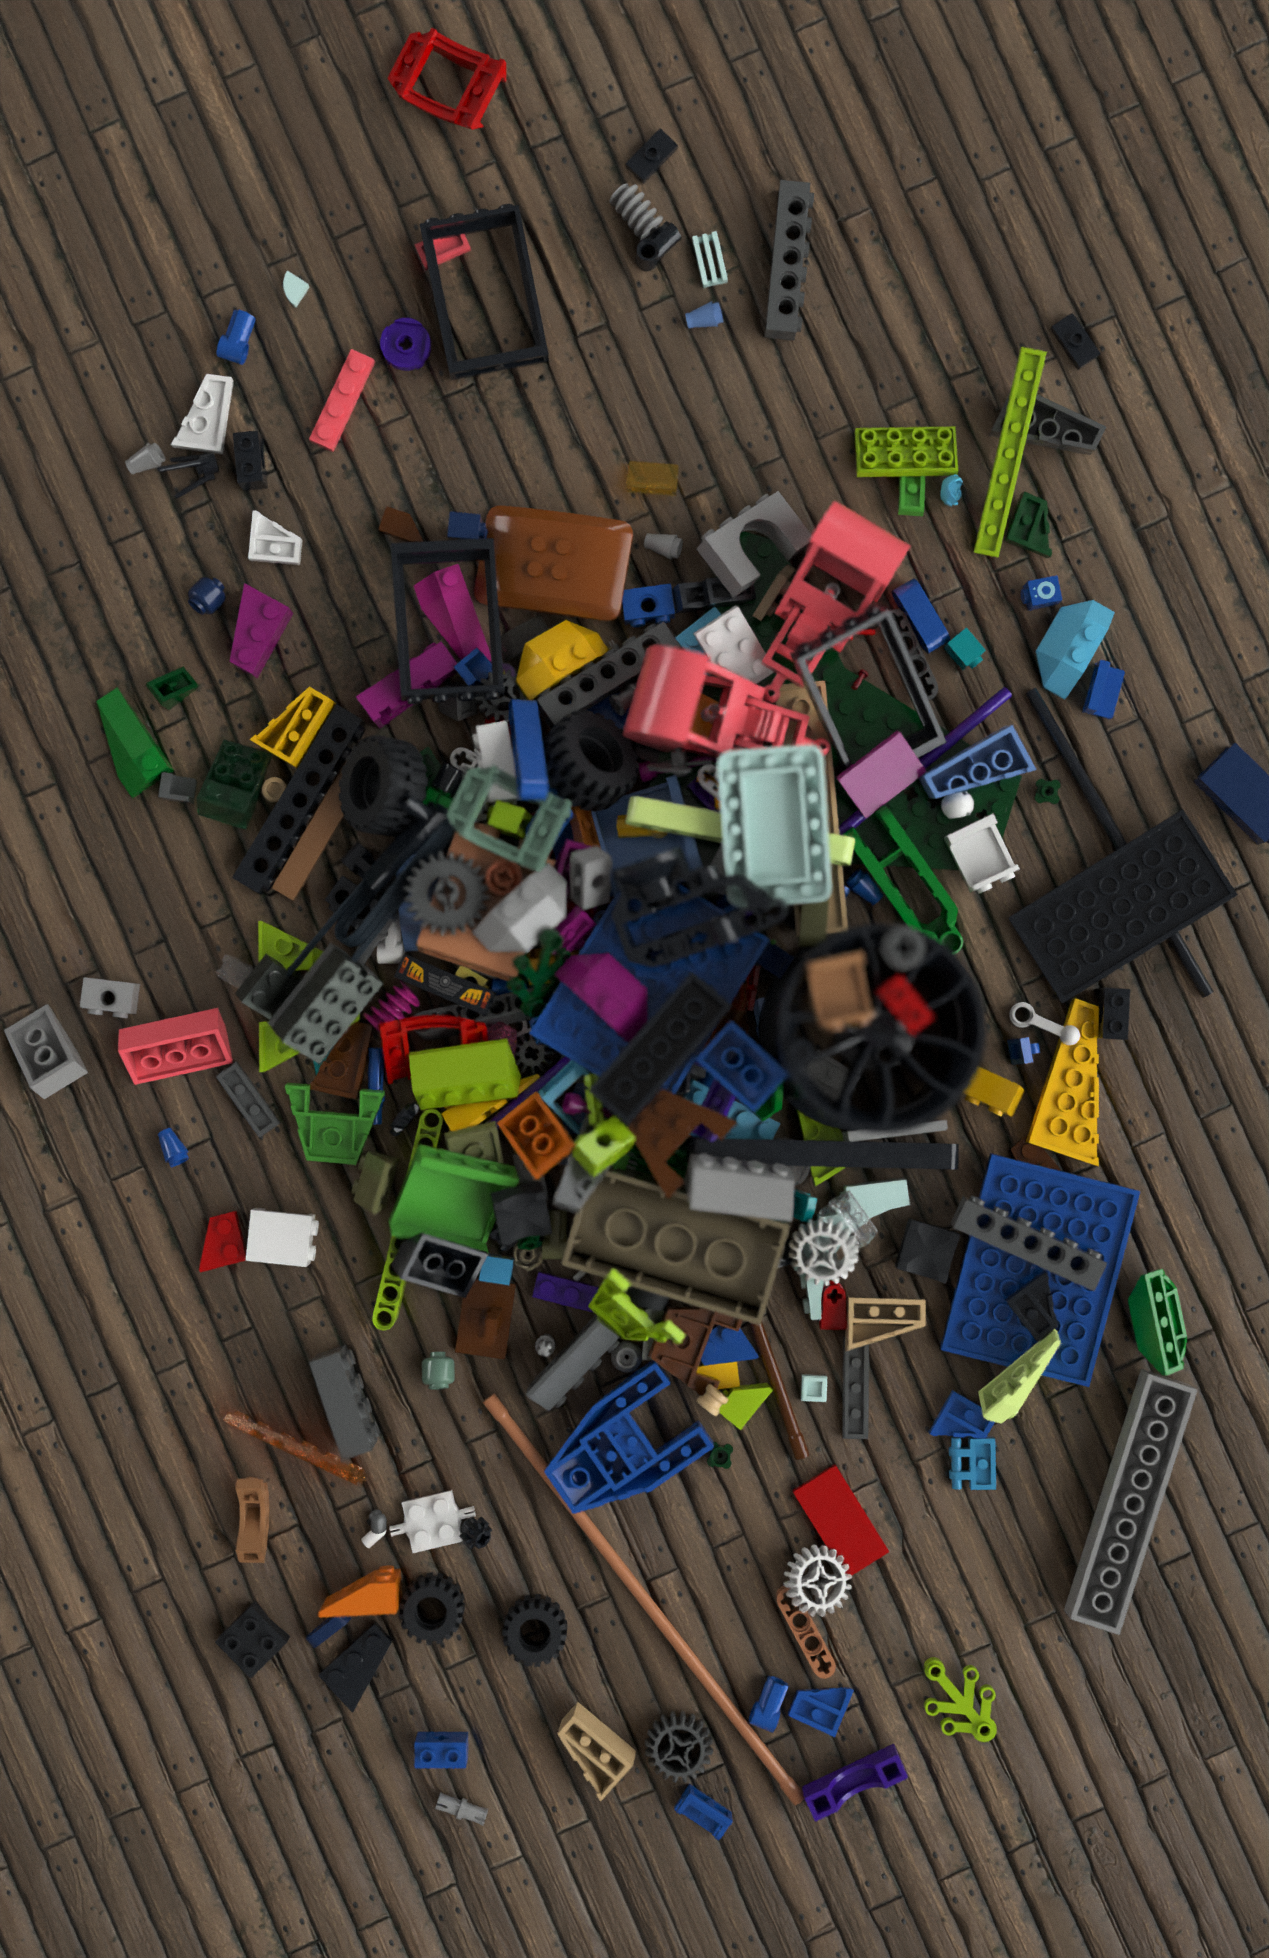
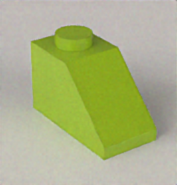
M768 1383L740 1385V1387L730 1388L728 1391L724 1389L721 1393L729 1401L726 1404H722L719 1408V1413L741 1430L773 1391L772 1387Z

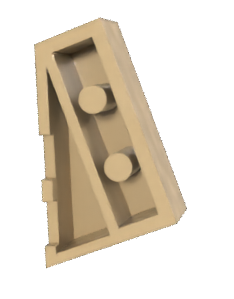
M579 1702L562 1719L558 1736L574 1761L577 1760L584 1771V1777L587 1781L591 1782L601 1802L633 1766L636 1750Z

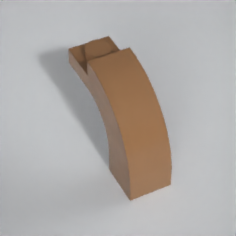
M255 1477L237 1479L235 1489L240 1506V1524L236 1546L239 1562L265 1563L269 1530L268 1485L263 1483V1479Z

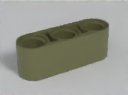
M829 898L822 902L802 903L799 947L815 948L826 940Z

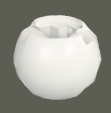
M966 791L944 796L941 808L944 815L949 819L970 815L973 811L974 801Z

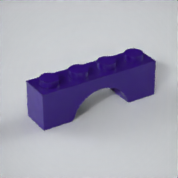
M891 1744L802 1786L805 1801L816 1822L839 1811L842 1804L853 1795L874 1787L886 1789L907 1779L908 1775L895 1745Z

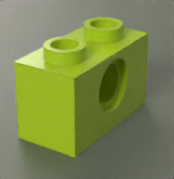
M615 1115L608 1121L606 1119L600 1121L590 1134H582L575 1141L576 1145L573 1156L594 1177L630 1151L636 1137ZM597 1142H603L607 1147H601Z

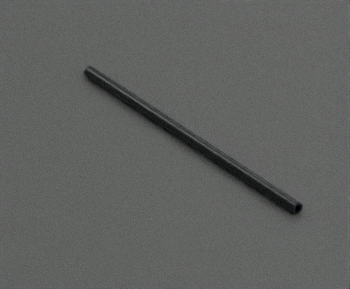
M1035 687L1025 693L1026 697L1116 850L1127 844L1037 688ZM1177 932L1169 937V942L1202 998L1213 993L1214 991L1180 933Z

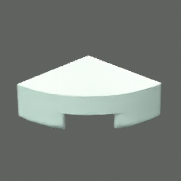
M289 271L286 272L283 281L284 292L289 302L296 308L309 289V285Z

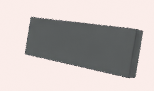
M238 1062L233 1063L215 1076L259 1138L281 1123Z

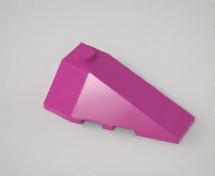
M459 564L435 571L415 584L414 589L422 611L457 656L462 660L474 649L478 648L491 662V654Z

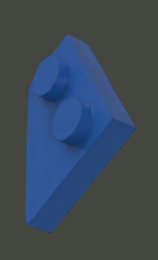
M716 1325L712 1328L701 1362L706 1366L757 1359L759 1355L741 1328L738 1332Z
M952 1390L931 1426L929 1434L932 1436L947 1435L961 1438L966 1436L986 1439L995 1422L987 1420L983 1416L980 1405Z
M850 1687L797 1690L787 1715L835 1737L854 1690Z

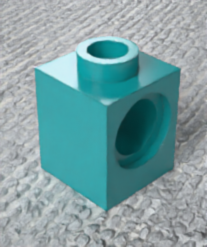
M967 627L944 646L945 651L962 671L968 666L971 669L977 666L983 660L981 655L986 651Z

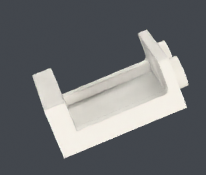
M994 814L944 837L969 892L977 890L978 894L987 891L993 888L992 882L1000 879L1001 883L1014 878L1013 872L1019 870L1018 865L1014 864L995 825L998 822Z
M265 1208L252 1209L245 1261L301 1267L310 1265V1262L315 1260L316 1246L312 1245L313 1235L317 1236L319 1221L315 1220V1214L306 1215L268 1211Z

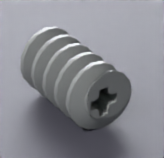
M626 183L612 194L609 203L615 206L617 213H622V219L628 221L629 228L634 229V234L638 237L641 236L640 241L648 239L659 228L663 216L660 215L654 218L657 209L647 210L651 204L650 200L642 203L641 200L645 194L641 192L635 195L638 186L635 184L629 187Z

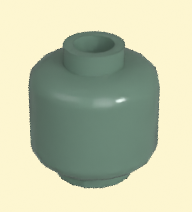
M431 1352L430 1357L422 1361V1382L428 1385V1389H448L449 1384L454 1382V1360L451 1357H445V1352Z

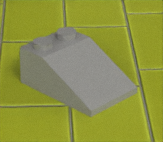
M48 1004L4 1030L30 1088L43 1099H46L88 1073L78 1051Z

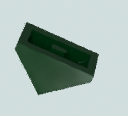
M184 666L146 683V687L157 701L168 710H171L199 687Z

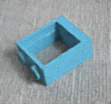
M571 1060L538 1093L569 1127L579 1135L583 1121L578 1124L569 1114L564 1113L563 1108L555 1101L581 1075L591 1074L586 1068Z

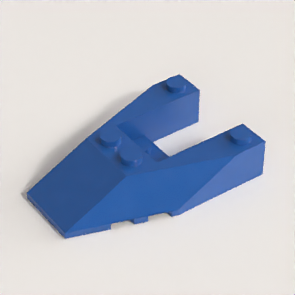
M651 1360L595 1403L544 1470L573 1514L596 1508L615 1500L630 1498L632 1495L650 1492L714 1448L713 1440L698 1420L655 1450L629 1412L670 1384L669 1376L662 1366L654 1360Z

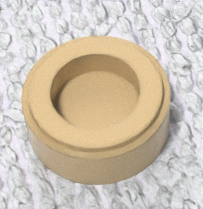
M271 777L263 783L262 794L266 800L277 803L287 784L280 778Z

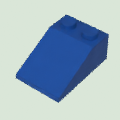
M733 1020L724 1027L695 1059L753 1113L788 1076L786 1070Z

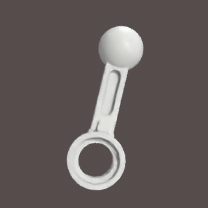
M1019 1002L1010 1010V1020L1017 1027L1025 1028L1029 1025H1034L1059 1036L1065 1045H1074L1080 1039V1032L1075 1026L1067 1025L1063 1027L1038 1016L1033 1007L1028 1003ZM1018 1008H1026L1029 1011L1030 1017L1027 1021L1020 1022L1016 1019L1015 1011Z

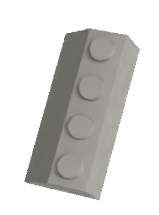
M690 1154L684 1176L690 1209L784 1221L792 1220L794 1178L790 1167L783 1164H765L756 1160L742 1161L732 1157L719 1158L708 1154Z

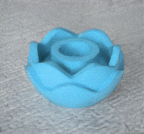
M957 474L945 478L941 486V500L950 507L958 505L957 501L962 496L960 486L963 484V480Z

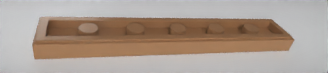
M341 770L272 886V889L293 901L296 900L345 816L340 808L342 803L339 800L338 794L340 793L339 779L341 780L342 777Z

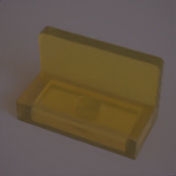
M630 461L626 484L627 492L676 496L678 465Z

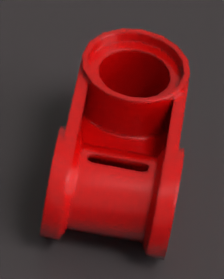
M830 1280L829 1285L823 1284L819 1327L820 1330H846V1294L839 1282L836 1284L833 1280ZM832 1289L837 1291L834 1298H830L829 1295L832 1293Z

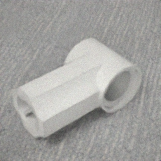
M399 914L398 920L389 927L387 937L380 940L377 944L378 964H400L405 954Z

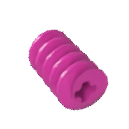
M400 980L403 986L402 989L395 985L393 986L394 996L388 992L385 993L387 1002L378 1000L380 1009L373 1006L370 1007L373 1013L372 1016L366 1013L363 1014L377 1031H379L377 1024L396 1020L395 1018H405L403 1011L411 1014L413 1012L411 1005L415 1007L420 1006L415 993L402 980Z

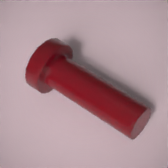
M860 669L858 672L859 677L851 686L853 690H857L862 680L868 677L866 670Z

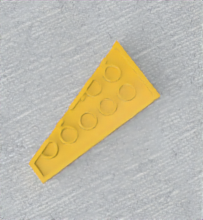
M1072 998L1063 1027L1067 1025L1075 1026L1080 1032V1039L1074 1045H1065L1059 1038L1026 1142L1094 1166H1099V1157H1097V1144H1099V1134H1097V1118L1099 1117V1077H1097V1064H1099V1054H1097L1099 1006Z

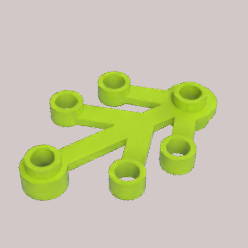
M936 1657L928 1658L923 1666L926 1676L930 1680H937L954 1702L937 1701L935 1698H928L924 1702L926 1713L930 1716H935L939 1712L964 1714L971 1722L954 1721L950 1717L943 1718L940 1722L942 1732L948 1736L953 1735L955 1732L972 1733L974 1738L980 1742L992 1740L997 1732L996 1724L990 1718L991 1702L996 1697L993 1687L987 1684L980 1687L979 1695L982 1700L979 1715L973 1708L975 1682L979 1679L977 1668L973 1665L964 1667L963 1676L965 1680L962 1695L945 1675V1667L942 1661ZM938 1667L940 1670L937 1674H932L931 1669ZM973 1670L975 1675L971 1678L967 1677V1672ZM990 1690L992 1693L989 1697H984V1691ZM931 1703H935L936 1708L934 1710H929L928 1705ZM952 1723L953 1727L950 1730L944 1729L945 1724ZM987 1726L988 1731L986 1733H981V1727Z

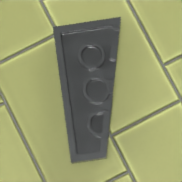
M586 1113L577 1139L584 1133L590 1134L594 1131L596 1125L589 1123V1113ZM597 1142L599 1146L607 1147L605 1143ZM572 1151L553 1205L578 1214L612 1164L592 1177L576 1160Z

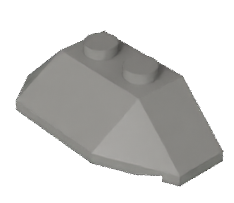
M548 863L540 872L536 871L499 903L472 932L473 935L489 952H528L540 941L539 936L543 930L553 929L565 918L566 881Z

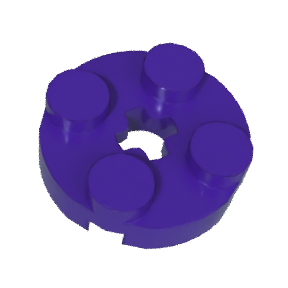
M399 318L395 320V323L383 330L380 339L381 350L387 363L403 371L422 368L431 352V339L428 332L415 319ZM409 339L410 344L413 345L408 350H403L399 343Z

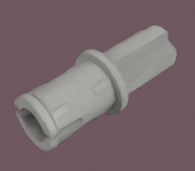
M544 1334V1336L541 1335L535 1343L537 1353L547 1357L554 1352L555 1341L552 1335Z

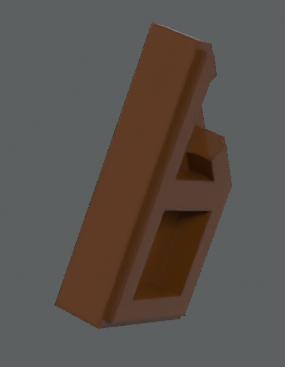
M386 506L378 529L379 532L408 542H424L410 514Z

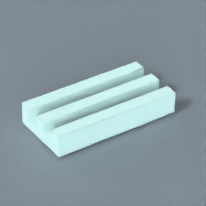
M717 231L712 232L710 235H707V233L702 234L701 237L692 236L703 288L727 283L728 278ZM709 241H713L721 278H717ZM701 243L704 244L709 270L712 280L707 281V276L699 244Z

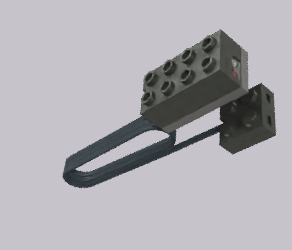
M437 804L446 816L449 810L443 805ZM446 816L442 823L434 830L352 935L347 937V931L351 923L377 894V892L369 887L365 879L362 880L288 969L281 962L265 954L235 992V995L243 1004L270 1019L268 1022L269 1026L283 1043L320 1064L383 983L367 965L358 959L404 902V898L409 896L410 893L405 892L404 887L412 886L407 881V877H416L412 868L421 870L420 860L429 864V854L437 860L439 852H443L453 840L456 829ZM336 921L335 936L337 940L348 947H356L361 944L353 956L350 957L344 950L330 943L304 977L295 972Z

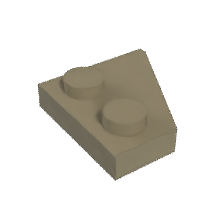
M787 565L779 572L754 612L753 616L762 621L766 615L772 616L778 606L776 600L779 595L784 596L791 585L789 580L795 573V568Z

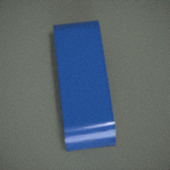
M915 578L892 590L891 593L897 606L907 616L917 640L927 654L950 641L948 631Z

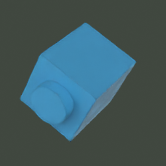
M488 1253L478 1273L480 1274L479 1281L509 1285L514 1258Z

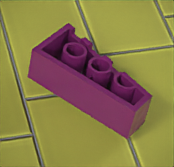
M442 642L430 644L423 650L424 653L416 658L409 659L411 689L437 688L458 673L454 668L457 662ZM399 669L356 696L380 729L414 705L407 704V701H402Z

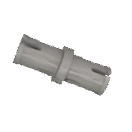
M440 1792L435 1807L436 1810L455 1815L456 1819L461 1820V1818H464L482 1826L488 1813L487 1808L468 1803V1799L462 1798L460 1800Z

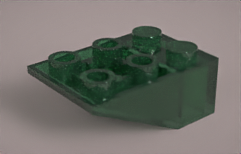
M224 739L196 798L198 815L246 830L256 808L272 754Z

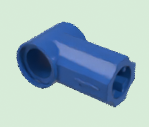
M242 310L233 311L226 334L222 335L218 342L217 357L240 365L244 364L249 350L248 341L256 321L254 316Z
M775 1676L767 1677L759 1700L755 1701L748 1720L749 1724L772 1733L775 1731L780 1718V1707L789 1687L788 1683Z

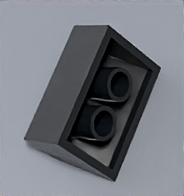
M420 1232L402 1242L391 1265L402 1280L466 1298L488 1253Z

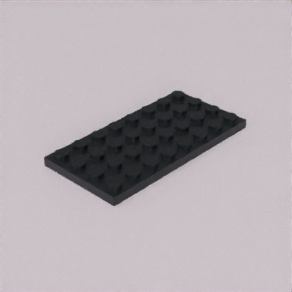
M1181 809L1008 917V920L1060 1002L1064 1003L1238 894L1185 811Z

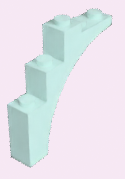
M905 1178L843 1185L844 1191L840 1192L842 1207H846V1210L817 1214V1220L814 1222L816 1224L821 1216L823 1222L828 1223V1219L832 1217L834 1225L841 1221L843 1223L842 1230L850 1228L851 1235L856 1228L872 1217L890 1209L910 1205L907 1180ZM808 1242L803 1246V1251L807 1258L810 1257L812 1252ZM840 1244L837 1246V1250L835 1251V1253H836V1252L838 1251V1249L840 1248V1246H841ZM806 1273L800 1274L801 1289L806 1288L807 1298L803 1299L804 1314H809L811 1320L821 1319V1296L824 1280H820L819 1284L815 1285L814 1278L811 1277L810 1280L806 1281Z

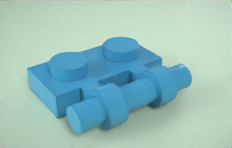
M951 1437L949 1456H951L952 1469L949 1470V1478L952 1479V1489H962V1480H969L970 1490H996L995 1438L986 1437V1439L968 1437L969 1447H961V1437ZM962 1457H969V1470H962Z

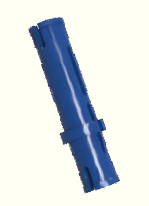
M371 1047L369 1048L368 1089L383 1090L384 1060L382 1048ZM385 1096L374 1120V1125L382 1124L383 1102H385Z

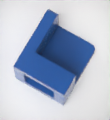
M478 648L474 649L454 666L468 686L481 685L480 680L482 678L487 680L489 678L488 673H492V663Z

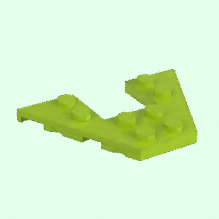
M258 921L259 962L265 954H268L288 969L308 943L264 921ZM314 947L295 971H309L324 951ZM360 1013L352 1022V1024L360 1021ZM259 1022V1072H266L300 1053L283 1043L269 1026L268 1022Z

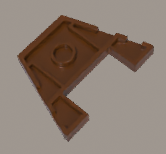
M661 1089L627 1128L636 1137L635 1142L665 1196L669 1199L684 1183V1180L665 1164V1161L700 1123H703L722 1140L737 1122Z
M666 1307L661 1322L670 1320L685 1334V1337L679 1344L674 1343L673 1339H667L665 1343L657 1342L654 1339L649 1357L701 1396L705 1394L708 1384L717 1389L720 1383L717 1378L696 1372L713 1325L717 1324L739 1332L743 1320L702 1307Z

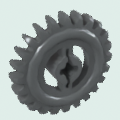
M441 851L439 852L438 860H435L429 854L430 863L427 864L420 860L422 869L412 868L416 877H407V881L412 886L404 887V891L412 895L404 898V901L413 903L407 911L410 913L417 912L413 917V921L422 919V929L431 925V934L437 928L440 929L441 936L445 935L447 929L450 930L452 936H455L456 928L465 933V924L474 928L475 924L472 919L482 920V916L478 911L487 910V906L482 904V902L490 900L489 896L482 894L489 890L487 885H481L486 880L485 875L477 876L481 866L472 869L473 859L463 863V854H460L457 860L454 859L453 851H450L447 859H445ZM449 876L459 879L466 889L464 904L456 911H454L453 905L459 898V890L457 885L449 880ZM439 877L440 882L436 885L435 896L439 904L445 907V912L436 910L428 899V889L431 883ZM443 878H446L447 888L452 892L449 898L451 910H448L447 898H445L444 894H441L445 888Z

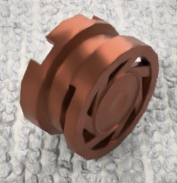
M499 859L491 863L486 870L485 882L490 893L496 897L506 898L521 884V870L513 861Z

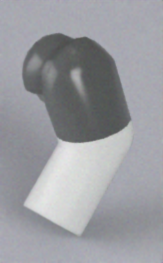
M378 1509L373 1510L369 1514L371 1531L361 1539L367 1548H371L387 1531L386 1516Z

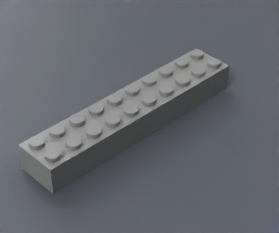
M1144 1369L1140 1370L1064 1608L1070 1619L1120 1635L1197 1393V1389L1190 1384Z

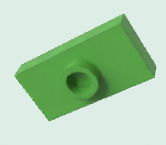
M925 476L899 477L898 515L923 516Z

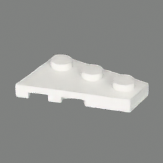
M206 374L193 400L194 403L181 424L182 427L177 437L171 443L173 448L223 454L233 379L231 377Z

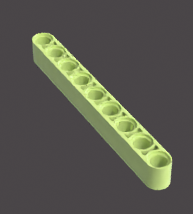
M633 796L629 799L625 823L628 825L723 843L721 812ZM828 833L830 864L850 866L855 839Z

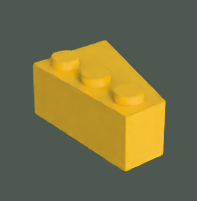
M979 1067L971 1085L964 1093L966 1096L964 1100L976 1106L979 1103L989 1106L988 1111L1000 1117L1004 1113L1013 1118L1025 1090L1020 1085Z

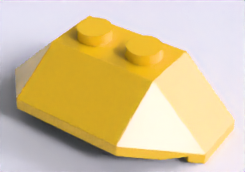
M565 620L524 644L515 682L527 700H534L544 690L548 688L553 689L560 685V681L567 676L572 675L574 677L581 673L580 670L588 663L593 662L596 664L601 661V657L609 649L597 632Z

